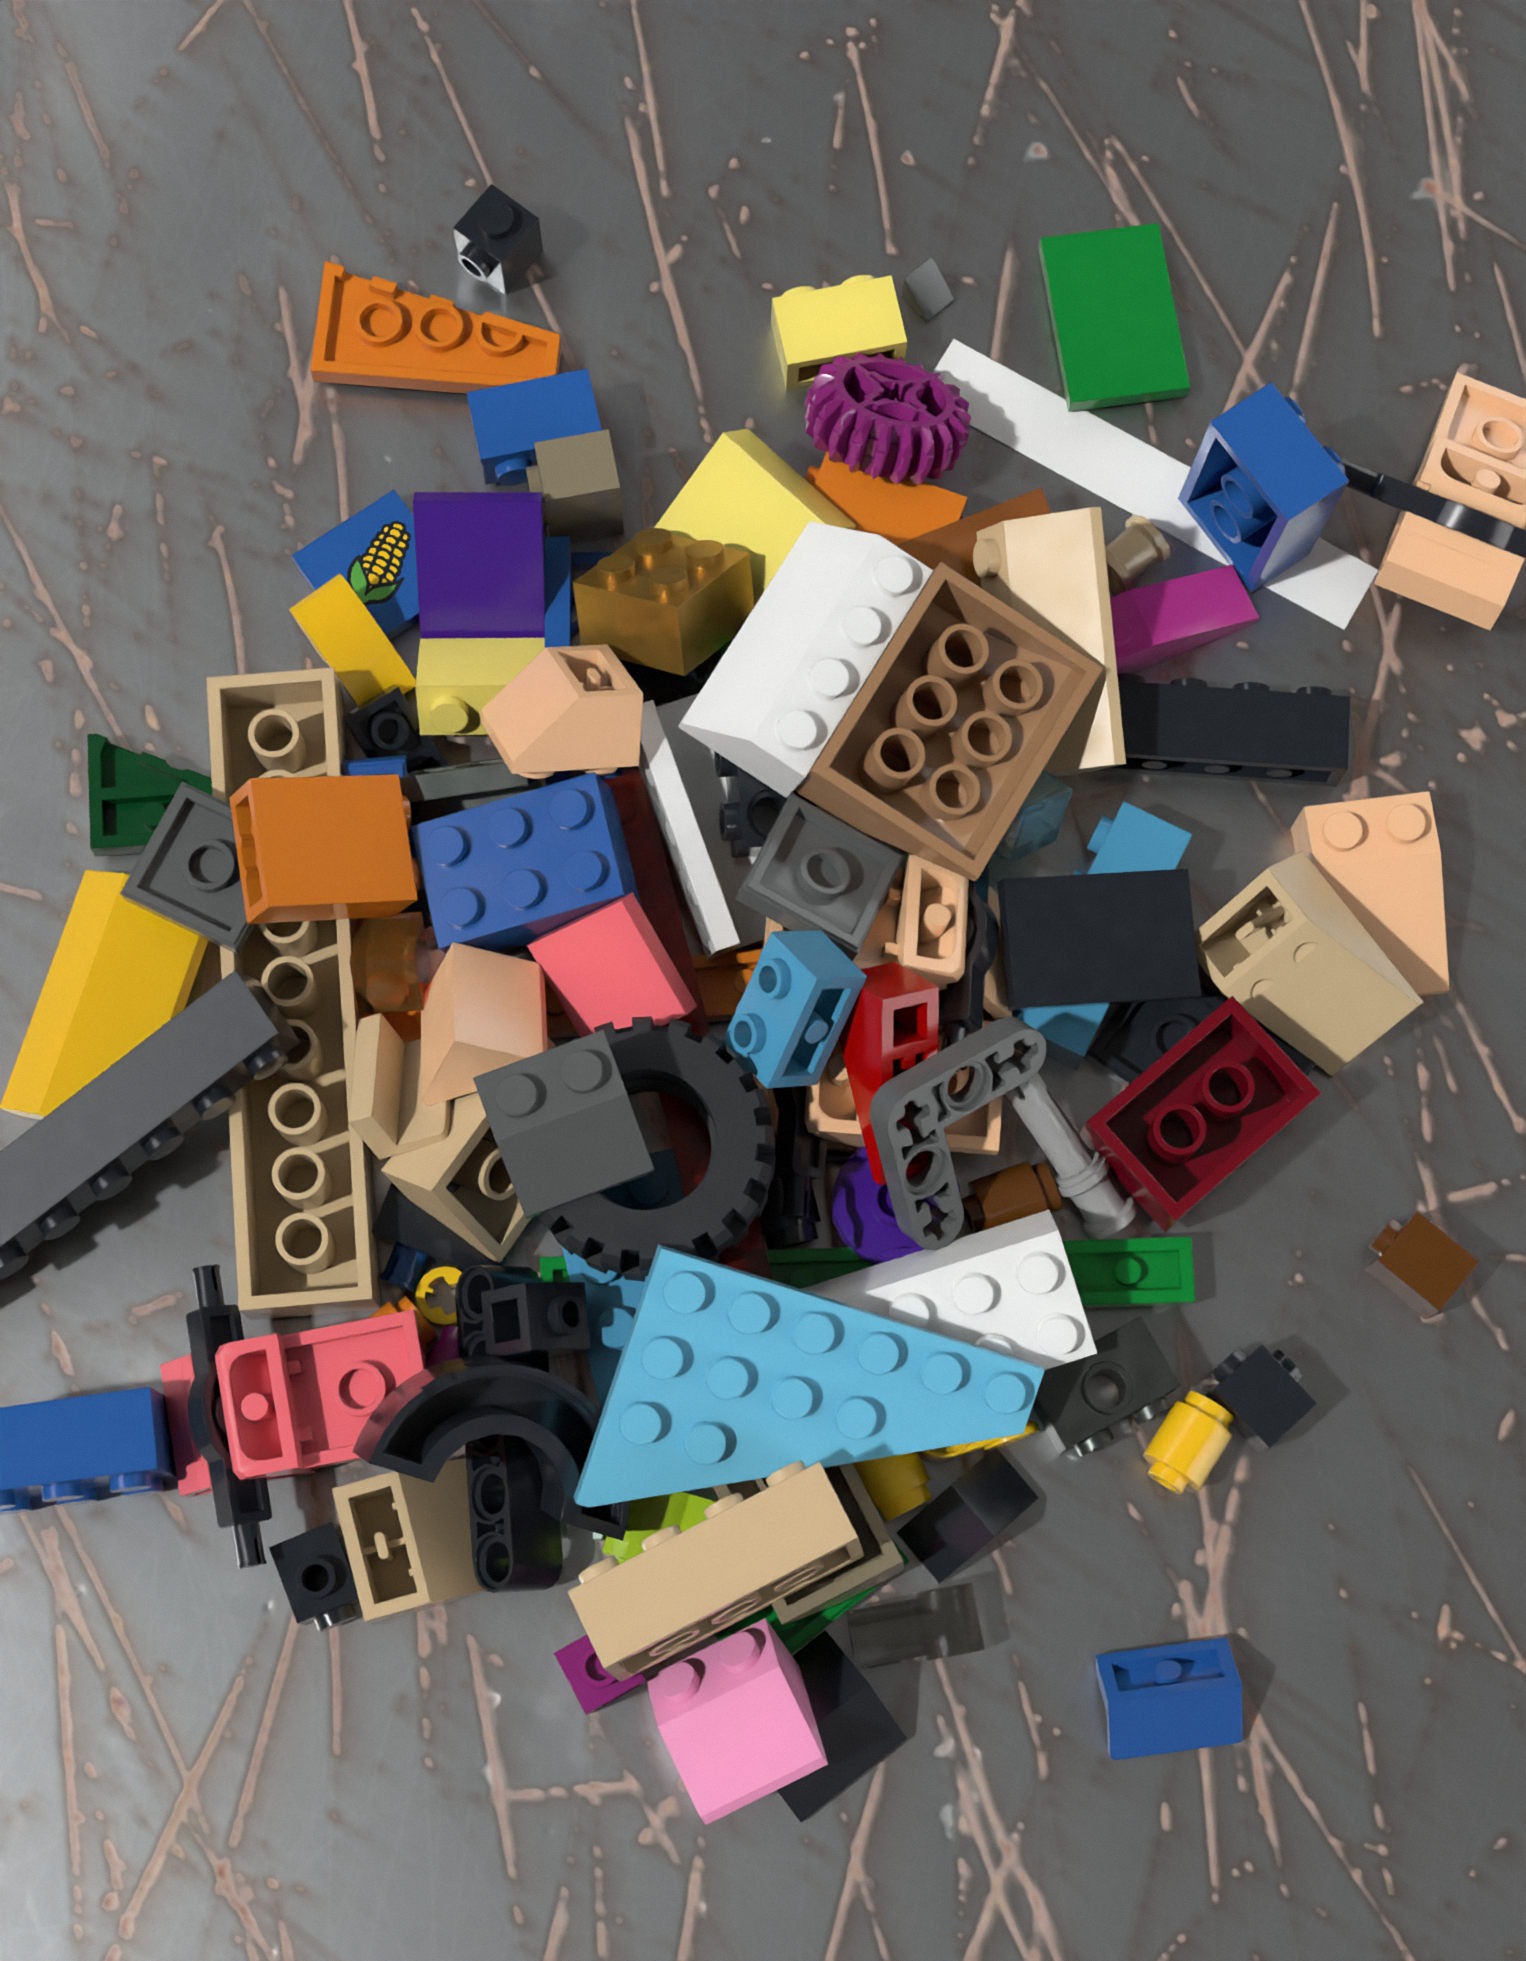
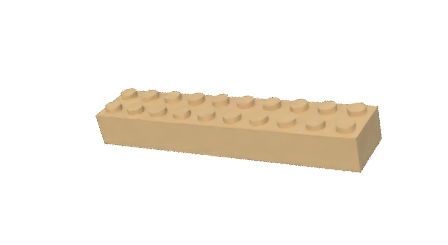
M334 667L206 678L213 797L230 804L229 798L250 778L343 776L341 764L343 760H347L345 723L342 719L344 716L343 690ZM357 919L255 924L239 955L220 946L222 980L234 970L258 980L301 1043L286 1053L288 1060L277 1072L261 1080L253 1079L234 1093L236 1100L228 1108L239 1311L250 1320L376 1310L381 1308L377 1239L372 1233L376 1221L371 1149L348 1123L357 1021L363 1018Z

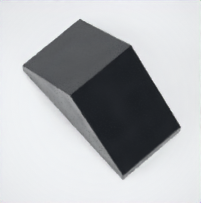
M996 1447L897 1531L896 1534L934 1580L940 1584L1005 1529L1039 1497Z

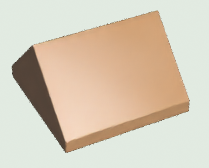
M455 942L451 944L421 999V1096L426 1106L476 1092L477 1088L473 1077L548 1050L545 976L539 963Z

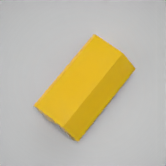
M85 870L0 1108L21 1117L42 1120L183 1011L208 940L124 900L120 892L130 875Z

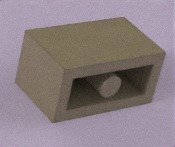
M609 429L535 442L537 465L525 468L529 492H542L543 523H547L550 537L570 536L572 544L624 534L621 491Z

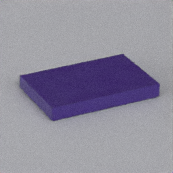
M414 492L413 516L420 639L545 638V562L542 492Z

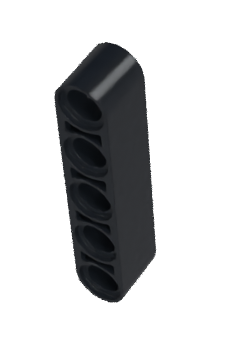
M471 1265L464 1269L459 1276L455 1293L459 1358L486 1355L481 1292L521 1283H542L536 1271L530 1267ZM548 1358L514 1359L549 1373ZM492 1434L467 1442L465 1444L472 1560L475 1577L479 1585L487 1592L492 1593L537 1591L553 1587L562 1571L560 1521L540 1510L543 1479L537 1457L519 1436Z

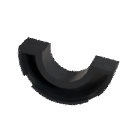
M489 1355L467 1356L444 1361L418 1372L395 1388L378 1405L359 1434L352 1451L369 1464L434 1483L446 1460L467 1442L492 1434L519 1436L525 1441L538 1460L543 1479L540 1510L562 1523L623 1541L625 1536L630 1501L585 1507L576 1504L574 1500V1494L602 1412L584 1393L570 1383L522 1361Z

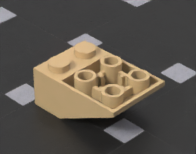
M1303 851L1268 867L1195 931L1197 962L1219 990L1228 998L1233 995L1250 1015L1314 1061L1316 1065L1331 1076L1336 1074L1424 1003Z

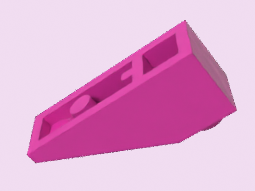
M1233 565L1131 589L1111 597L1110 604L1117 674H1136L1258 622L1259 616Z

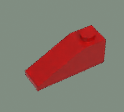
M896 962L860 969L867 978L839 1036L873 1181L879 1185L887 1183L870 1121L869 1108L872 1098L888 1080L938 1053L939 986ZM904 1116L900 1120H898V1122H900L902 1125L908 1128L909 1131L913 1130L906 1125ZM927 1150L918 1153L912 1158L906 1170V1178L917 1176L924 1169L928 1160Z

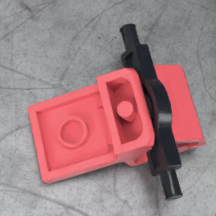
M206 1265L191 1269L198 1302V1309L186 1314L191 1354L160 1365L180 1497L191 1498L213 1493L219 1527H233L238 1569L267 1564L259 1522L272 1518L267 1482L317 1473V1468L361 1460L362 1458L352 1451L369 1417L395 1388L408 1378L427 1368L417 1311L409 1310L293 1334L280 1335L275 1333L244 1340L239 1307L235 1304L225 1305L219 1271L220 1265Z

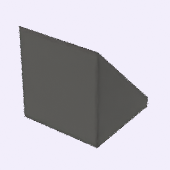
M932 256L903 279L901 297L925 323L929 322L954 301V297Z

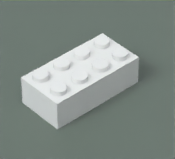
M1050 1210L955 1239L946 1247L938 1250L924 1249L901 1258L802 1288V1290L1039 1364L1045 1370L1097 1354L1062 1239Z

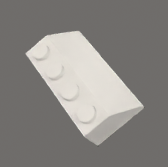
M809 521L678 727L787 798L807 776L933 570L878 534Z

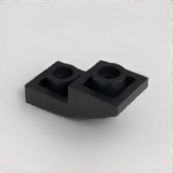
M395 684L342 717L366 758L407 755L408 773L413 770L448 765L436 743L431 741L428 735H420L419 720L403 693ZM412 802L414 825L420 824L416 802Z

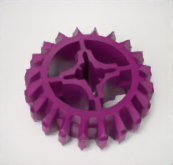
M880 352L876 353L874 357H867L862 353L857 354L851 359L845 356H838L834 358L832 363L822 365L818 376L814 378L813 386L808 389L804 405L807 408L804 417L807 421L805 432L814 438V447L820 451L829 452V460L833 463L844 462L849 465L851 473L862 471L870 474L873 480L878 476L889 478L894 484H899L902 479H908L915 484H922L925 477L940 479L944 471L953 470L956 461L961 458L963 448L966 447L971 430L968 428L971 416L968 414L969 403L960 397V389L958 387L944 384V375L927 372L924 370V364L922 363L912 365L904 362L902 356L895 360L884 357Z

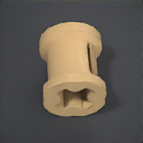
M1132 515L1126 520V529L1105 547L1109 590L1117 595L1131 590L1133 587L1132 581L1153 562H1164L1171 553L1169 545L1161 532L1143 516Z

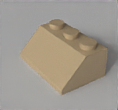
M547 1036L548 1050L555 1048L556 1045ZM478 1091L452 1099L449 1135L445 1140L410 1152L391 1156L381 1170L410 1201L446 1225L484 1255L499 1263L532 1219H526L496 1144ZM450 1181L461 1186L453 1194L446 1188Z

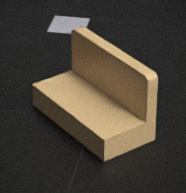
M381 1013L358 1019L348 1123L379 1160L445 1140L449 1135L452 1099L426 1106L421 1096V1039L404 1043Z

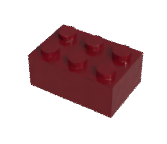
M1232 995L1085 1123L1079 1135L1091 1150H1097L1101 1156L1106 1158L1110 1164V1172L1166 1233L1308 1109L1322 1093Z

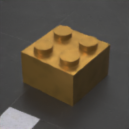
M649 528L638 532L632 540L610 556L599 560L596 566L573 582L581 646L608 644L620 660L682 676L687 675L734 638L754 608L749 552L723 547L720 542L714 540L697 541L671 535L670 531L662 528Z

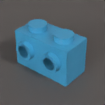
M821 930L773 931L770 933L766 945L761 951L760 958L736 1007V1012L723 1041L737 1057H742L753 1071V1074L767 1089L817 1085L867 976Z

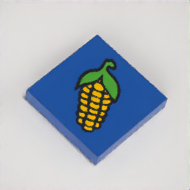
M395 489L291 555L294 564L314 591L340 573L365 605L389 641L419 622L414 516Z

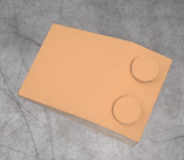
M1430 791L1304 807L1291 827L1295 854L1300 851L1306 854L1419 997L1447 993L1450 989L1442 861Z

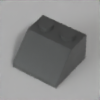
M604 1030L473 1077L496 1144L526 1219L655 1172Z

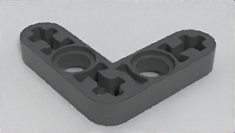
M1006 1016L997 1019L888 1080L872 1098L869 1108L870 1121L897 1224L901 1232L926 1250H938L946 1247L958 1235L964 1221V1209L944 1128L1028 1081L1043 1065L1046 1056V1041L1043 1035L1017 1017ZM969 1066V1077L964 1087L957 1093L948 1095V1084L953 1074L960 1068ZM904 1116L906 1125L913 1130L909 1131V1129L902 1125L900 1122H898V1120H900ZM927 1150L928 1160L924 1169L917 1176L906 1178L909 1162L915 1155ZM926 1198L936 1207L930 1211L929 1204L922 1199Z

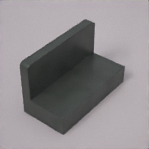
M502 757L413 770L399 778L402 795L407 797L409 803L416 802L419 823L542 787L541 779L512 774Z

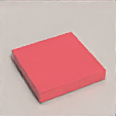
M633 892L550 931L527 945L536 962L540 964L545 978L580 1038L595 1033L594 1027L611 1021L613 1022L614 1029L632 1026V1017L652 1016L654 1025L663 1026L670 1023L671 1019L677 1020L688 1015L697 1007Z

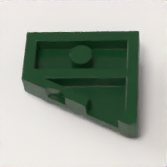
M87 734L90 849L95 857L143 853L182 782L212 796V779L189 769L178 770L169 766L164 759L143 751L140 755L110 743L108 738L102 735Z

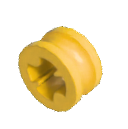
M443 1266L432 1269L422 1277L417 1285L415 1295L417 1308L424 1318L436 1327L443 1328L446 1325L457 1326L456 1311L447 1315L440 1306L430 1309L428 1303L429 1296H437L432 1288L439 1282L446 1281L451 1289H456L459 1276L462 1274L456 1268Z

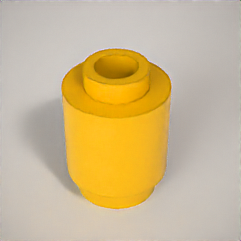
M1189 1391L1183 1402L1175 1401L1143 1454V1457L1152 1464L1148 1475L1162 1486L1177 1494H1182L1186 1487L1199 1491L1232 1438V1434L1228 1430L1235 1420L1234 1416L1213 1400L1197 1392Z
M917 1452L853 1463L875 1508L879 1507L886 1522L933 1498L926 1485V1482L930 1481L931 1478Z

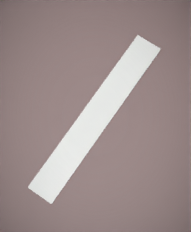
M955 339L952 340L933 373H941L944 375V384L955 385L960 389V397L969 403L970 426L1127 512L1145 517L1160 530L1224 565H1229L1178 499L1191 467L1086 410L1068 412L1066 399ZM1318 537L1309 555L1263 586L1345 630L1376 576L1378 569Z

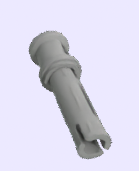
M1038 1072L1028 1081L1005 1093L1057 1171L1054 1177L1058 1192L1064 1197H1070L1086 1220L1084 1230L1087 1235L1093 1240L1103 1239L1127 1226L1136 1216L1139 1210L1138 1204L1133 1197L1122 1194L1108 1173L1110 1164L1106 1158L1101 1156L1097 1150H1089Z

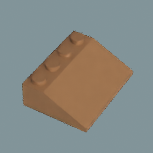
M940 562L927 580L807 776L794 791L835 818L865 834L972 881H976L1103 668Z

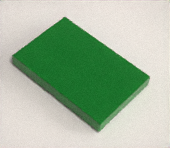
M1159 223L1041 237L1038 249L1068 412L1187 397L1190 383Z

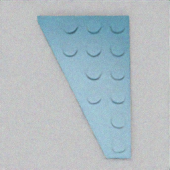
M658 1244L574 1494V1500L576 1504L585 1507H595L766 1478L777 1470L797 1461H803L806 1468L820 1462L824 1468L1023 1434L1045 1369L1033 1362Z

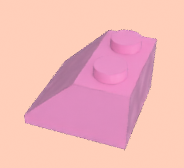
M766 1618L646 1678L657 1727L692 1802L705 1825L828 1765L800 1667Z

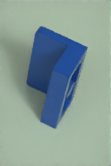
M1227 1637L1095 1655L1096 1676L1107 1714V1738L1111 1759L1121 1760L1236 1744L1242 1741V1683Z

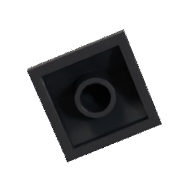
M826 1630L793 1655L801 1670L828 1761L827 1766L777 1790L800 1822L808 1818L907 1739L871 1685Z

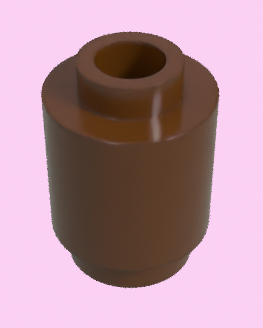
M1027 1161L970 1181L968 1182L970 1196L961 1199L965 1218L973 1234L1046 1210H1050L1051 1214L1062 1210L1061 1198L1056 1183L1044 1161L1032 1166Z

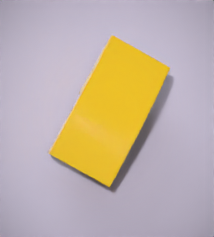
M340 573L289 609L321 659L329 667H334L339 682L356 707L394 684L399 687L403 695L415 687L416 679L365 605Z

